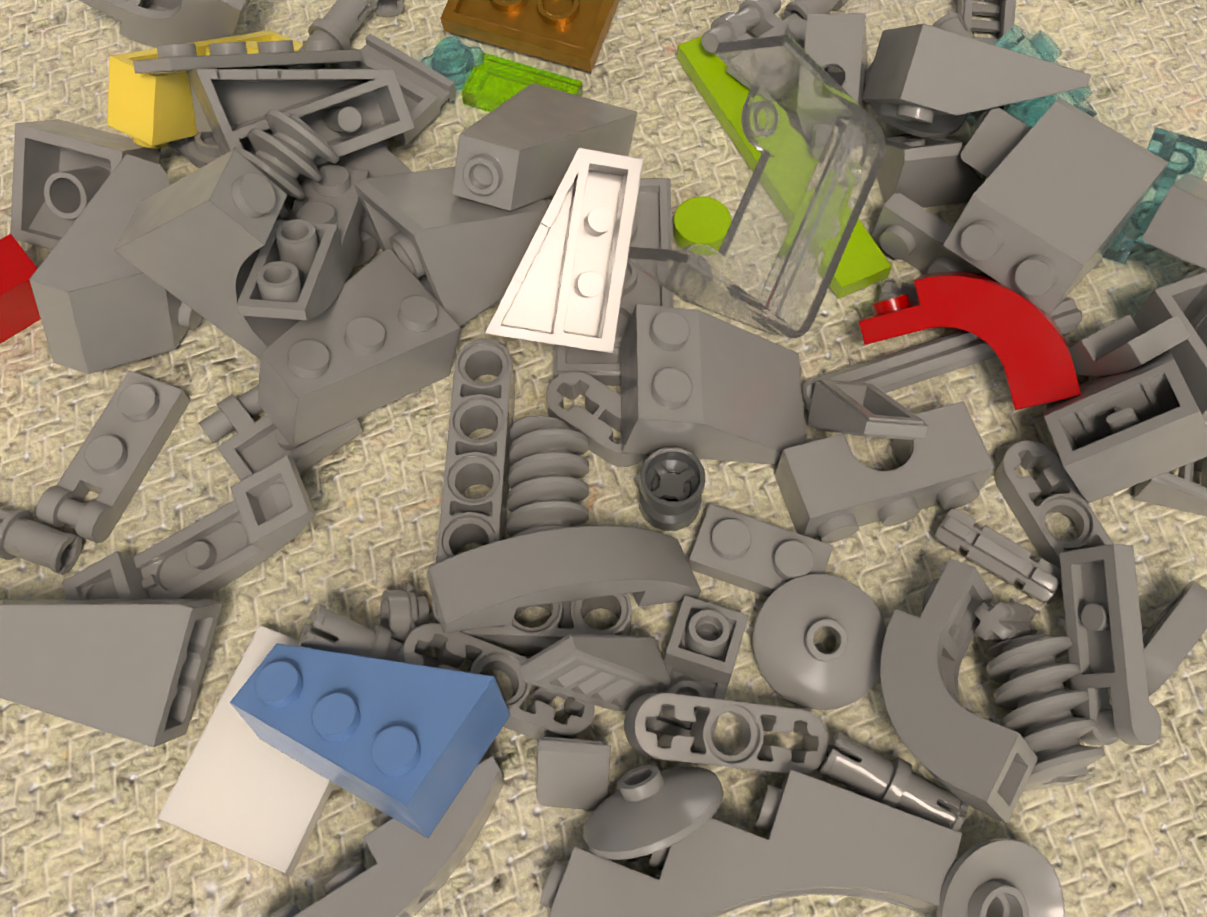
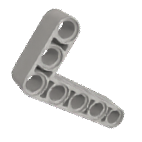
M489 339L474 340L466 344L459 351L455 361L436 564L455 556L467 544L478 543L486 545L505 539L507 495L509 492L508 471L511 464L509 460V447L512 444L510 427L514 421L515 387L510 354L505 346L497 341ZM482 375L497 376L491 382L480 383L474 381ZM486 428L494 431L491 436L485 439L477 440L468 437L477 429ZM481 484L491 488L488 494L481 498L471 499L462 495L467 488L473 485ZM626 593L518 607L512 624L460 631L515 654L534 656L569 634L630 635L632 606L630 597ZM432 598L433 615L436 623L441 624L434 599ZM528 607H542L551 614L549 620L540 627H524L516 621L518 615ZM603 608L616 614L619 620L616 625L609 629L597 630L588 626L583 619L590 611Z

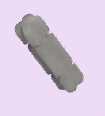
M952 508L946 514L936 530L935 538L937 542L954 552H957L959 548L964 549L968 552L965 556L966 559L1010 585H1013L1015 580L1023 584L1020 591L1039 602L1046 603L1057 591L1062 582L1060 568L1043 558H1040L1038 562L1033 561L1029 558L1032 554L1031 551L986 525L982 530L973 526L976 519L959 509Z

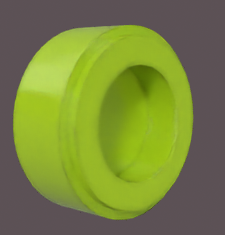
M704 196L693 197L680 204L674 215L673 236L683 250L695 255H709L718 252L726 245L730 235L731 215L724 204L714 198Z

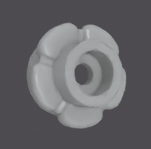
M404 583L401 590L384 591L380 604V626L391 630V638L403 644L414 629L421 625L429 624L427 598L425 596H416L413 593V586L409 583Z

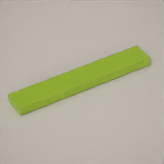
M702 36L679 44L677 50L678 61L836 297L840 299L888 278L892 268L891 264L819 161L811 157L810 148L775 98L768 103L726 72L731 56L722 49L715 53L708 52L702 45Z

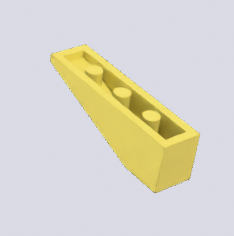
M267 30L192 43H195L197 56L210 55L209 44L246 42L247 54L259 53L257 42L293 39ZM293 40L294 52H298L303 44ZM157 48L110 55L108 126L131 136L133 142L137 145L153 149L165 148L169 146V142L192 137L199 133L197 132L190 82L186 71L135 74L133 60L158 58Z

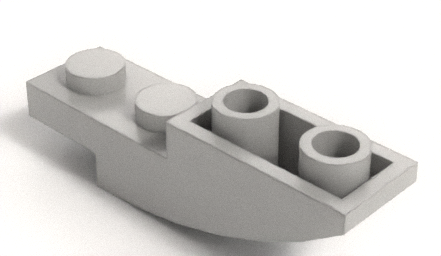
M338 165L317 167L323 177L319 182L305 176L301 188L306 197L303 200L296 198L287 221H275L265 246L260 249L236 304L239 316L307 321L318 317L328 309L344 287L362 247L359 224L364 213V207L354 184L362 179L370 178L369 170L346 169Z
M493 756L476 766L428 839L382 812L375 819L378 828L363 836L377 864L367 870L363 863L353 865L331 878L323 886L327 895L306 909L300 911L297 905H292L270 917H414L447 882L472 848L491 815L505 783L500 768Z

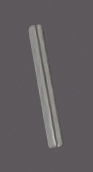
M1066 297L1050 314L1063 335L1075 331L1078 328V323L1082 321L1081 310L1077 308L1075 300ZM962 330L807 380L803 384V402L808 412H810L815 383L820 382V380L873 384L884 393L997 357V354L984 340L968 331Z

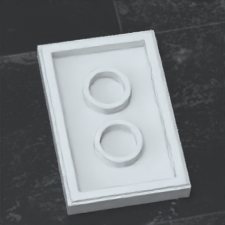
M259 625L157 818L292 876L335 783L260 740L230 704L233 697L277 643L303 647L298 645V640Z

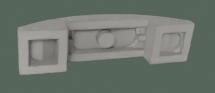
M286 455L231 486L230 489L234 497L232 502L138 555L132 557L116 551L63 581L62 586L66 599H202L243 576L279 551L315 516L294 459Z
M625 526L568 527L524 534L460 553L430 566L427 572V579L443 633L512 624L518 607L633 593L638 607L683 601L684 595L698 599L701 593V589L678 539L648 529Z

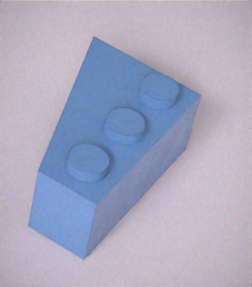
M278 643L230 701V704L260 740L427 839L510 717L509 710L494 676Z

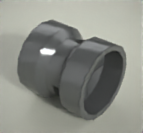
M665 447L653 452L644 461L640 471L639 510L643 518L651 526L663 531H678L688 527L697 518L705 487V469L700 460L685 449ZM663 498L675 499L676 501H667Z

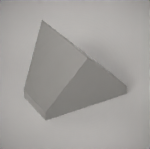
M911 134L868 138V150L884 204L894 193H901L923 208L967 203L983 184L973 168L961 159L962 142L938 136L919 137Z

